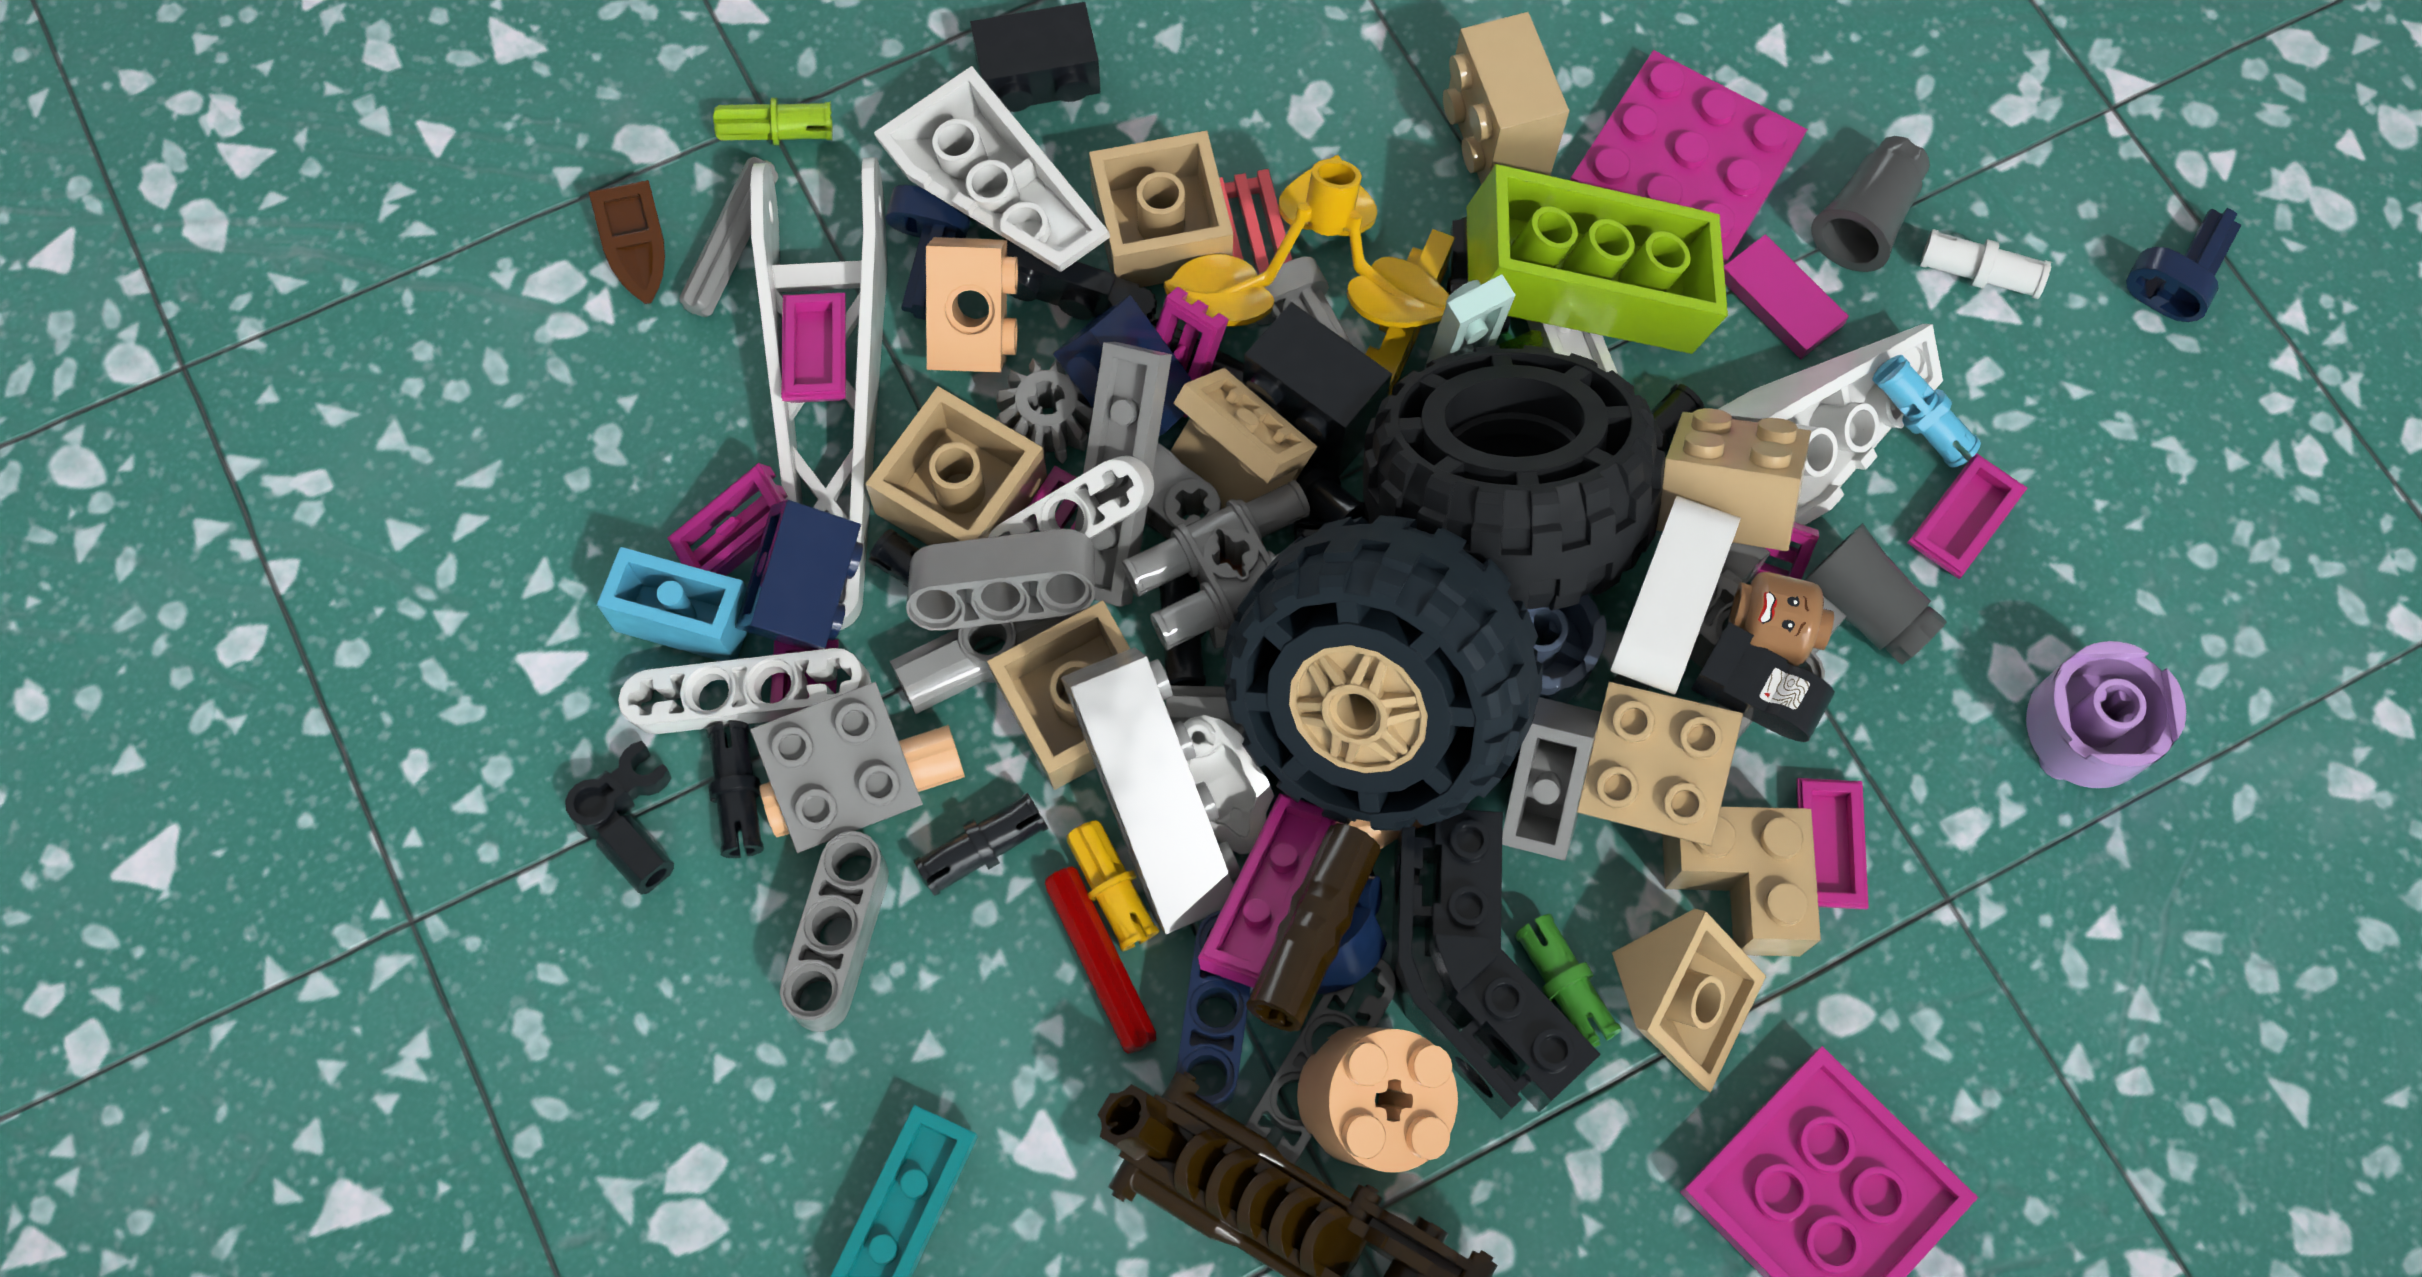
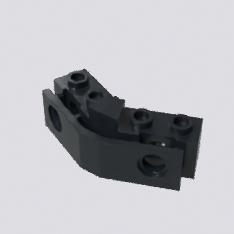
M1464 810L1463 813L1429 824L1427 837H1415V826L1403 827L1397 838L1394 856L1391 969L1396 980V992L1408 1020L1426 1039L1448 1053L1454 1070L1500 1119L1505 1117L1522 1100L1518 1095L1520 1092L1540 1112L1601 1054L1501 949L1503 812ZM1423 860L1433 864L1432 906H1422L1423 884H1419L1420 869H1423ZM1413 927H1425V956L1432 957L1446 995L1452 1002L1446 1013L1462 1029L1460 1032L1427 996L1412 957ZM1475 1035L1478 1036V1038L1517 1078L1516 1081L1513 1080V1078L1500 1066V1064L1497 1067L1493 1068L1483 1058V1056H1485L1488 1052L1474 1038Z

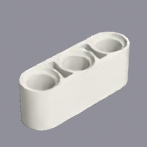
M1676 496L1620 643L1611 672L1673 695L1676 694L1736 534L1740 517Z

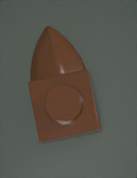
M649 180L589 192L603 251L612 271L633 296L644 304L652 303L663 278L665 249Z

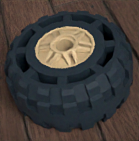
M1380 515L1372 524H1368V521L1363 517L1357 519L1348 517L1326 523L1316 533L1306 538L1300 536L1269 564L1237 608L1239 611L1227 631L1223 658L1227 659L1224 672L1228 676L1224 682L1225 697L1231 721L1235 724L1242 723L1245 729L1242 733L1244 738L1242 745L1256 766L1266 765L1278 778L1279 782L1276 787L1297 803L1302 797L1322 808V816L1347 825L1351 821L1355 822L1356 819L1369 821L1373 830H1401L1403 827H1412L1416 819L1419 824L1427 826L1463 813L1472 799L1478 795L1484 798L1502 779L1510 767L1532 725L1536 705L1542 691L1543 663L1537 662L1538 651L1533 648L1538 635L1524 602L1520 600L1513 602L1509 596L1508 590L1511 586V583L1508 581L1509 578L1490 558L1481 563L1465 551L1463 547L1467 540L1444 528H1438L1434 535L1418 530L1416 519Z

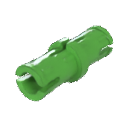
M1551 914L1540 916L1535 919L1536 927L1546 941L1547 946H1543L1529 923L1519 929L1514 937L1517 942L1521 943L1546 983L1542 987L1545 996L1550 1001H1557L1566 1018L1596 1048L1601 1045L1600 1039L1588 1018H1593L1606 1041L1617 1035L1622 1028L1619 1023H1616L1590 982V979L1594 976L1586 962L1579 964L1554 923L1553 916Z

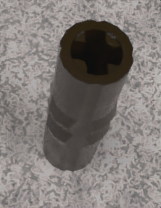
M1337 823L1328 827L1301 886L1292 896L1288 914L1278 926L1273 947L1246 1002L1247 1009L1262 1022L1284 1031L1292 1032L1301 1029L1328 967L1338 955L1341 939L1351 926L1355 907L1381 852L1380 845L1366 832L1347 824Z

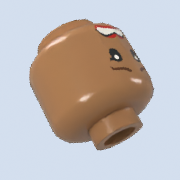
M1761 572L1753 578L1750 584H1739L1732 602L1728 624L1730 622L1753 634L1754 637L1750 644L1767 648L1787 659V663L1799 666L1810 656L1813 648L1820 650L1826 648L1833 628L1834 611L1823 609L1824 598L1819 585L1776 573Z

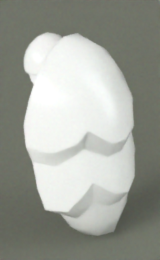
M1206 715L1190 718L1183 724L1191 738L1196 758L1187 761L1195 785L1204 781L1214 799L1219 819L1211 821L1210 825L1215 838L1220 843L1227 842L1231 849L1239 854L1250 853L1266 821V812L1274 797L1270 783L1260 767L1256 766L1243 747L1244 738L1236 729L1220 719Z

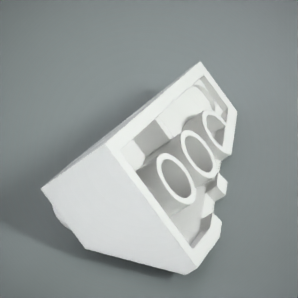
M972 66L874 132L876 139L910 181L1060 272L1110 238L1107 228Z
M1933 324L1918 325L1760 386L1718 408V410L1729 413L1732 419L1759 422L1765 418H1781L1795 423L1798 429L1811 430L1800 499L1795 518L1796 523L1806 525L1833 509L1844 496L1840 487L1856 469L1866 470L1878 457L1874 448L1891 428L1904 427L1902 421L1904 414L1872 380L1875 372L1883 363L1894 356L1903 355L1910 362V366L1933 390H1936L1942 383L1943 377Z

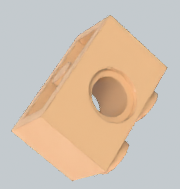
M934 237L926 245L927 370L1001 372L1007 361V355H1016L1018 324L1017 318H1007V294L1017 293L1018 259L1017 257L1007 256V240ZM968 290L979 292L988 302L989 314L980 319L966 316L959 308L958 295Z

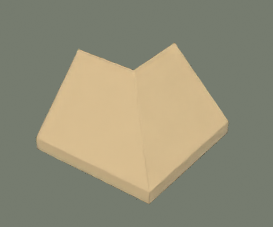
M1693 909L1612 952L1636 1028L1700 1090L1711 1093L1766 975L1706 911Z

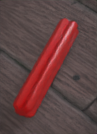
M1070 866L1054 872L1045 879L1046 890L1123 1050L1130 1054L1150 1046L1156 1041L1154 1026L1093 901L1087 895L1088 891L1078 870Z

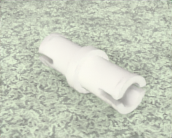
M1932 229L1921 257L1920 267H1930L1972 279L1971 286L1982 289L1987 283L2039 299L2049 277L2052 262L2047 260L2041 261L1999 249V242L1987 239L1983 245Z

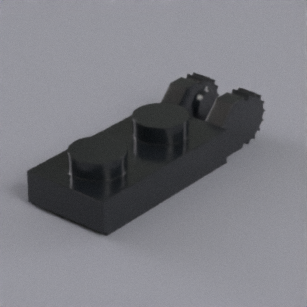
M1007 240V256L1017 257L1018 259L1017 293L1009 294L1010 296L1022 301L1041 300L1059 306L1064 313L1073 318L1089 320L1092 317L1096 318L1131 295L1150 322L1156 319L1154 316L1156 314L1157 300H1155V294L1151 293V289L1147 290L1145 286L1141 288L1137 283L1116 277V274L1077 261L1060 272Z

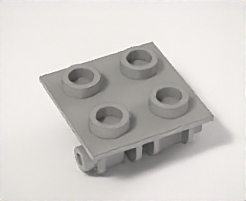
M876 681L750 729L797 853L826 843L838 834L847 831H857L923 805Z

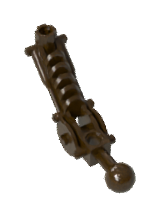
M1176 1072L1162 1097L1156 1093L1153 1097L1132 1084L1119 1093H1110L1097 1114L1101 1120L1102 1127L1100 1138L1120 1150L1121 1152L1118 1156L1124 1159L1108 1188L1113 1190L1111 1195L1122 1202L1125 1199L1132 1202L1136 1194H1139L1209 1239L1236 1246L1284 1277H1348L1356 1266L1365 1245L1391 1261L1383 1277H1492L1498 1266L1492 1261L1493 1257L1482 1250L1480 1253L1472 1251L1469 1258L1454 1251L1444 1244L1448 1233L1432 1222L1426 1221L1421 1216H1418L1412 1225L1380 1208L1379 1204L1383 1198L1377 1195L1379 1192L1377 1189L1368 1184L1365 1187L1358 1184L1352 1197L1348 1198L1288 1161L1268 1139L1195 1095L1200 1086L1195 1083L1196 1078L1187 1072L1183 1074Z

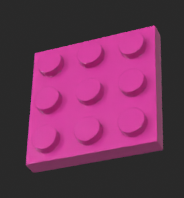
M1653 50L1571 176L1570 181L1720 214L1723 262L1725 266L1792 159L1808 129Z
M1823 1046L1815 1050L1680 1191L1683 1197L1763 1277H1907L1979 1198Z

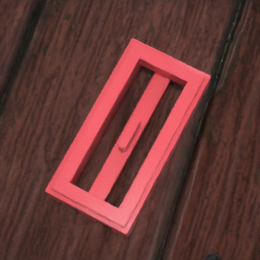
M1269 169L1257 171V177L1247 179L1246 173L1234 175V181L1224 183L1223 177L1219 178L1233 230V256L1243 260L1228 200L1238 197L1257 275L1266 271L1269 262L1252 194L1259 193L1275 254L1286 235ZM1290 252L1287 258L1285 259L1284 263L1292 260Z

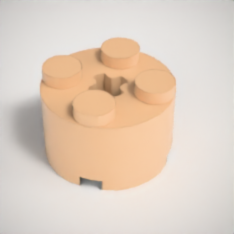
M1353 1026L1338 1030L1328 1037L1329 1040L1316 1054H1311L1303 1066L1299 1078L1297 1091L1298 1109L1301 1121L1308 1133L1313 1134L1316 1141L1331 1157L1341 1162L1393 1173L1414 1169L1428 1160L1437 1159L1445 1153L1449 1146L1450 1133L1456 1119L1458 1092L1452 1072L1451 1059L1448 1053L1441 1047L1435 1046L1421 1035L1406 1030ZM1376 1093H1379L1378 1103L1375 1104Z

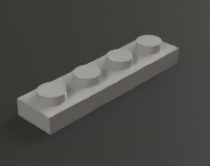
M1103 342L1083 474L1107 460L1119 456H1132L1141 460L1153 475L1172 354L1120 342ZM1115 475L1116 482L1114 485L1094 496L1100 505L1119 496H1125L1128 499L1126 492L1134 486L1132 479L1128 475L1120 478ZM1148 504L1140 511L1091 539L1095 547L1094 600H1103L1105 603L1119 607L1132 603L1134 591L1124 573L1122 560L1140 553ZM1078 505L1075 530L1080 532L1084 525V514Z

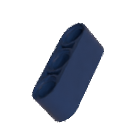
M1218 910L1203 920L1196 935L1176 1072L1181 1074L1184 1072L1190 1073L1194 1067L1200 1064L1217 1066L1226 1078L1224 1088L1213 1096L1195 1095L1222 1111L1233 1100L1237 1087L1248 1010L1246 1002L1250 996L1251 987L1200 969L1198 956L1221 910ZM1219 997L1227 1000L1233 1006L1235 1018L1224 1027L1213 1028L1200 1020L1197 1010L1205 1000Z

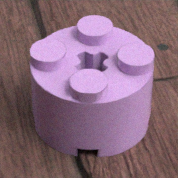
M2114 641L2094 643L2072 655L2034 689L2028 704L2026 714L2028 736L2035 752L2039 756L2041 768L2054 779H2065L2073 784L2088 788H2109L2129 781L2162 758L2179 738L2185 727L2186 703L2177 679L2167 668L2161 671L2160 668L2147 659L2148 652L2128 643Z

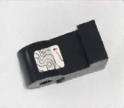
M1729 622L1690 690L1732 711L1743 713V717L1783 737L1800 742L1809 741L1834 696L1835 691L1819 676L1801 667L1787 663V659L1767 648L1750 644L1754 635Z

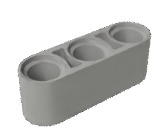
M1073 529L1039 531L932 544L922 547L914 553L910 561L906 602L907 614L911 621L919 627L940 631L1077 614L1087 609L1095 597V547L1091 539L1084 533Z
M847 831L838 834L826 844L817 866L781 981L780 997L783 1006L802 1027L810 1031L825 1032L831 1030L844 1021L849 1012L887 888L889 870L886 861L873 839L861 832ZM866 856L872 859L868 873L861 879L845 881L839 878L840 869L849 858ZM846 918L852 921L851 932L842 943L834 946L820 943V932L830 920ZM818 981L831 984L832 994L824 1007L816 1011L801 1009L800 997L806 987Z

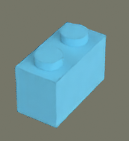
M619 548L597 603L598 608L615 632L718 661L737 659L747 634L746 631L735 628L747 590L742 580L631 549Z

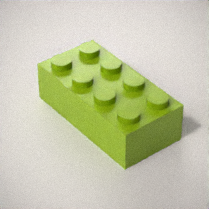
M1495 164L1466 207L1468 282L1479 280L1482 285L1502 274L1515 293V298L1507 316L1693 354L1728 316L1720 214Z

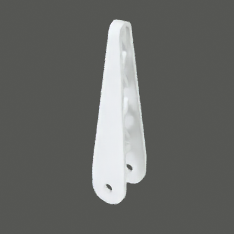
M877 157L863 158V242L861 261L780 265L779 218L773 175L768 163H756L752 166L750 183L751 239L781 484L788 495L784 500L788 499L803 504L801 477L818 499L813 508L861 524L857 542L863 544L862 558L852 579H845L839 603L845 604V616L840 629L843 630L855 622L863 606L870 497L865 483L871 477L873 471L887 281L886 220L881 171ZM860 288L859 295L846 312V340L859 323L856 391L846 379L845 398L855 411L853 448L825 488L797 451L794 418L805 402L790 403L782 401L781 398L782 292ZM851 479L849 519L836 500Z

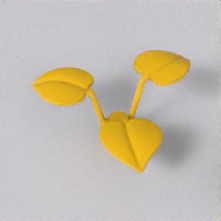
M1339 155L1318 161L1310 170L1296 178L1281 193L1278 202L1279 213L1291 226L1266 271L1257 275L1252 265L1238 257L1227 254H1209L1192 259L1182 265L1171 279L1164 281L1163 286L1167 295L1175 288L1180 287L1188 293L1186 302L1192 305L1197 300L1202 301L1208 305L1206 315L1213 318L1218 313L1229 319L1227 326H1242L1255 323L1272 311L1274 298L1264 287L1273 283L1302 229L1313 230L1325 236H1349L1353 267L1360 276L1353 278L1349 282L1346 292L1347 298L1351 306L1361 316L1375 324L1385 327L1410 328L1439 322L1442 319L1447 304L1446 300L1450 296L1431 275L1411 262L1390 256L1379 258L1372 266L1366 262L1363 254L1361 233L1374 225L1377 217V206L1369 193L1360 185L1362 175L1359 169L1353 164L1342 160Z

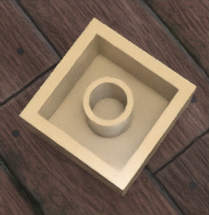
M1529 12L1460 29L1456 54L1449 59L1451 79L1449 89L1443 91V105L1448 121L1452 125L1458 124L1463 136L1462 154L1468 171L1470 173L1477 172L1481 185L1495 164L1551 176L1569 109Z
M1207 131L1089 152L1092 194L1098 219L1110 233V238L1104 242L1110 272L1116 274V277L1137 283L1139 287L1162 284L1164 281L1171 279L1182 265L1197 257L1209 254L1233 256V230Z
M937 386L865 484L875 514L929 546L932 544L988 538L990 532L998 524L1027 508L1046 480L1047 473L1043 447Z
M1712 408L1698 409L1693 413L1682 412L1665 461L1661 508L1656 530H1664L1676 496L1740 517L1741 519L1732 543L1788 551L1800 499L1811 430L1798 429L1795 423L1781 418H1765L1759 422L1732 419L1729 413Z
M1103 600L987 661L1000 692L1054 790L1096 768L1061 677L1130 649Z

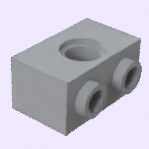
M1539 697L1532 725L1521 745L1502 831V845L1565 861L1579 814L1577 810L1601 712Z

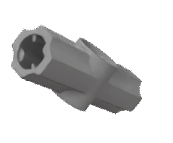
M1075 614L955 629L891 660L890 664L915 714L978 683H995L987 663L988 660ZM985 637H999L1006 642L1003 648L995 654L983 655L974 651L977 642Z

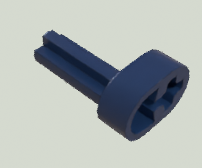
M898 185L893 188L885 220L895 230L920 238L901 309L902 311L913 313L915 318L926 320V245L934 237L966 238L971 217L922 187Z
M2229 208L2222 214L2214 209H2210L2185 255L2164 247L2147 248L2141 252L2126 279L2127 289L2131 295L2164 316L2176 321L2193 322L2203 318L2219 289L2215 275L2241 227V224L2234 221L2237 213Z

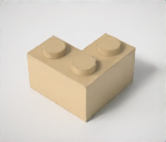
M1721 807L1712 846L1662 834L1665 889L1730 891L1733 941L1746 955L1800 957L1821 940L1811 809Z

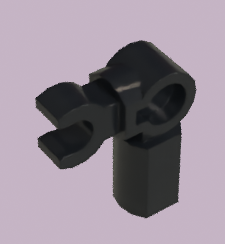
M643 741L633 743L623 751L619 758V767L612 773L604 771L596 779L583 780L574 785L568 792L565 800L566 811L577 831L585 837L597 839V848L641 895L652 891L669 877L674 869V862L630 815L623 816L635 806L633 800L639 795L650 796L659 793L667 787L671 780V775L664 764L658 766L647 775H640L635 772L638 765L650 756L648 748Z

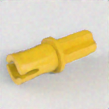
M1097 820L1086 822L1068 833L1067 843L1092 889L1087 895L1090 900L1098 901L1120 943L1121 951L1130 950L1135 947L1134 943L1139 942V944H1142L1157 935L1160 931L1157 925H1154L1132 883L1136 878L1134 870H1125L1102 824Z

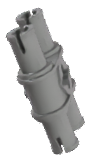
M1292 480L1288 484L1247 503L1242 499H1231L1227 501L1225 508L1187 526L1183 523L1175 525V529L1170 533V539L1122 560V567L1126 578L1137 597L1187 573L1191 577H1196L1200 583L1199 592L1150 614L1155 632L1166 650L1216 626L1222 631L1225 629L1229 630L1239 611L1237 608L1269 564L1279 555H1274L1271 551L1267 552L1262 544V538L1310 516L1308 500L1296 480ZM1220 552L1234 566L1242 564V577L1228 563L1220 564Z

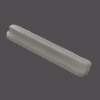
M751 157L746 161L680 294V302L683 304L684 309L691 314L708 317L713 313L751 235L750 183L752 166L756 163H768L775 185L778 180V173L771 162L756 157Z

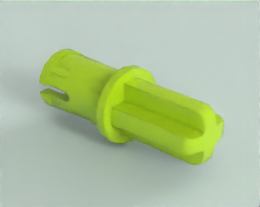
M771 98L770 104L718 105L714 108V131L717 139L721 141L772 140L774 146H780V140H833L831 101L825 103L778 104L777 98Z

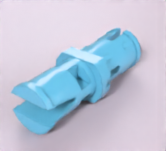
M1903 355L1890 358L1877 369L1872 380L1904 414L1902 418L1903 424L1912 433H1921L1943 458L1947 466L1953 468L1967 462L1953 446L1954 441H1957L1972 457L1978 452L1981 445L1980 439L1972 434L1950 410L1951 400L1944 391L1940 389L1933 390L1910 366V362Z

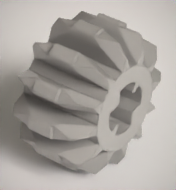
M1032 358L1031 363H1029L1030 374L1028 376L1011 370L1007 378L1010 389L998 390L996 403L997 408L1002 412L999 413L996 420L1043 447L1044 457L1046 452H1054L1055 458L1063 464L1067 459V446L1085 452L1088 446L1087 433L1090 432L1093 407L1073 383L1069 375L1065 374L1064 368L1057 359L1051 365L1050 370H1042L1041 364ZM1053 408L1054 413L1044 415L1042 409Z

